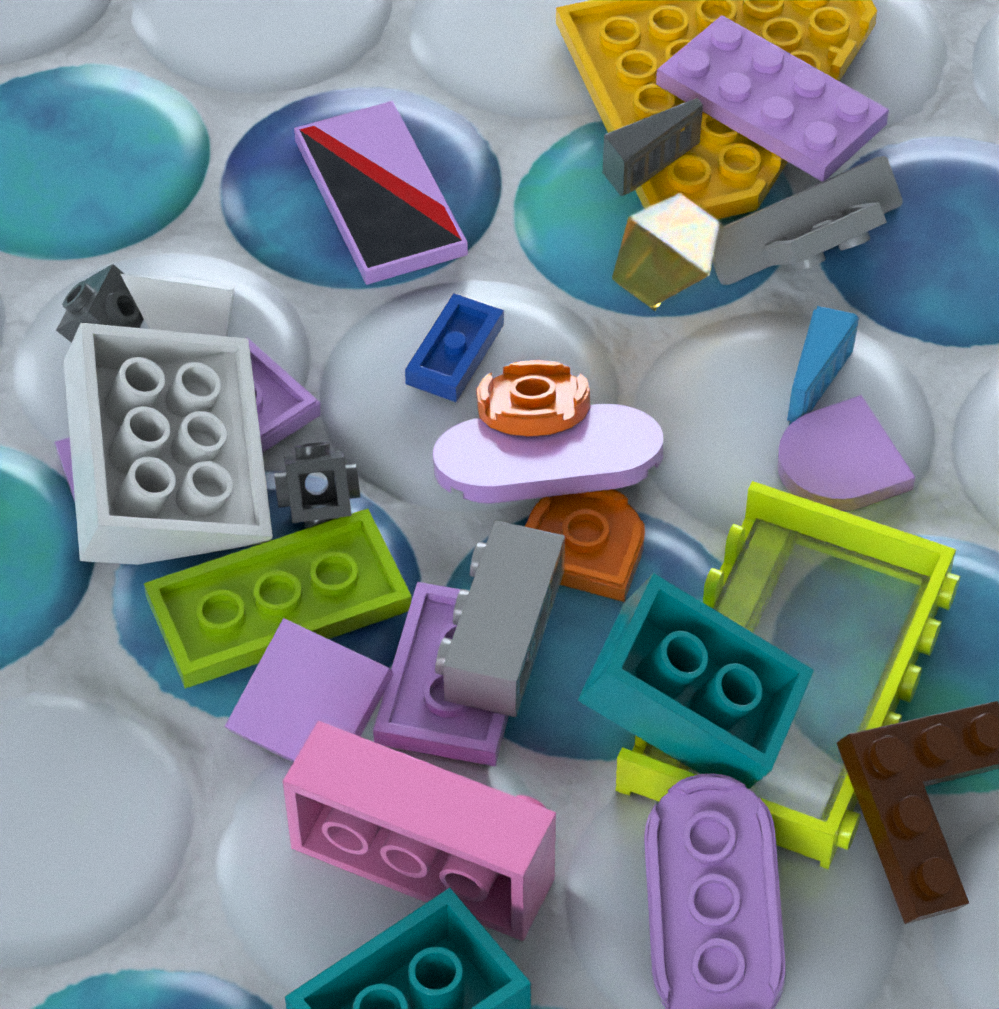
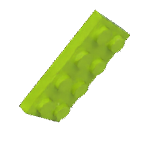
M368 508L352 513V516L340 517L144 583L146 598L185 689L258 664L283 618L327 639H331L409 611L412 601L408 587Z

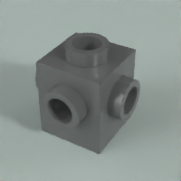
M111 264L75 285L63 301L62 306L66 309V312L56 331L72 343L80 323L140 328L144 318L121 274L125 273L114 264Z
M315 442L295 446L296 455L284 457L285 472L274 473L278 508L290 506L292 523L304 522L305 529L339 517L352 516L350 499L360 498L356 463L346 464L342 450L331 451L330 442ZM310 473H323L327 477L326 487L319 492L308 490L305 486L306 477Z

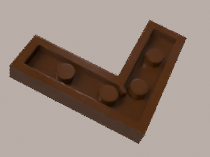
M998 701L854 732L837 741L836 744L904 924L953 912L969 904L925 786L999 769Z

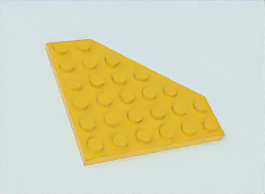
M588 0L556 7V25L609 133L685 103L682 99L656 85L657 69L721 15L840 81L875 27L877 9L872 0ZM702 112L700 143L635 189L655 233L658 234L758 210L788 162Z

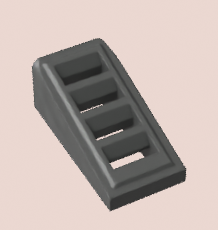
M698 98L604 135L602 173L620 196L634 191L700 143L703 104Z

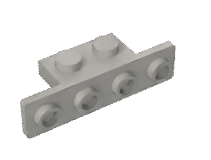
M880 156L705 235L704 241L722 285L733 284L773 265L793 264L795 271H800L825 261L826 258L823 252L837 245L840 250H845L870 240L868 231L887 223L884 213L900 207L903 200L888 158Z

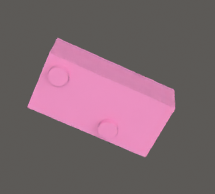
M321 721L316 723L283 780L291 849L426 903L446 889L451 888L483 926L524 941L555 880L556 812L547 809L541 802L532 797L507 794Z

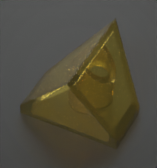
M680 193L628 217L612 280L655 311L664 300L710 276L717 233L723 225Z

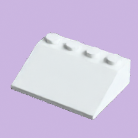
M80 323L63 361L80 561L139 565L258 545L270 541L273 535L249 340L247 338Z

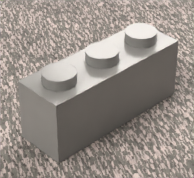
M494 520L487 543L477 542L470 565V577H474L470 590L461 589L459 591L454 607L453 624L457 625L453 639L446 637L442 639L436 658L435 673L443 675L444 701L512 717L517 716L564 574L565 535Z

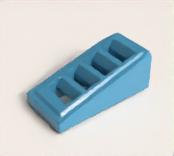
M817 306V310L814 309L792 385L787 421H790L789 425L814 409L853 353L859 317L856 314Z

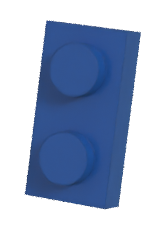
M453 293L405 369V384L457 402L504 326V310Z

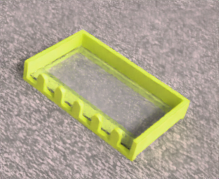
M752 481L748 488L745 519L741 526L737 524L731 526L726 539L724 562L720 570L711 568L704 585L703 603L814 669L772 771L749 790L753 791L757 797H760L772 815L776 845L820 861V867L829 870L837 848L850 849L861 818V814L853 811L858 799L836 742L850 733L902 721V715L895 713L900 699L909 703L913 699L922 673V668L916 666L915 663L920 653L928 656L931 655L941 628L942 621L934 619L939 607L946 610L951 608L959 586L961 576L951 573L956 549ZM635 735L633 750L622 747L617 756L615 791L629 796L634 792L659 802L668 793V789L680 780L699 775V773Z

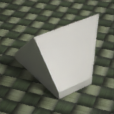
M121 274L149 329L227 337L235 285L181 277Z

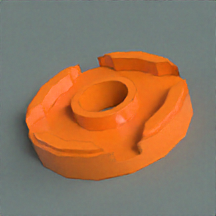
M530 360L511 363L503 367V375H499L494 379L492 372L482 378L476 389L479 418L490 428L510 435L528 437L550 435L572 428L586 417L591 407L590 388L587 378L581 373L578 377L570 374V367L553 361Z

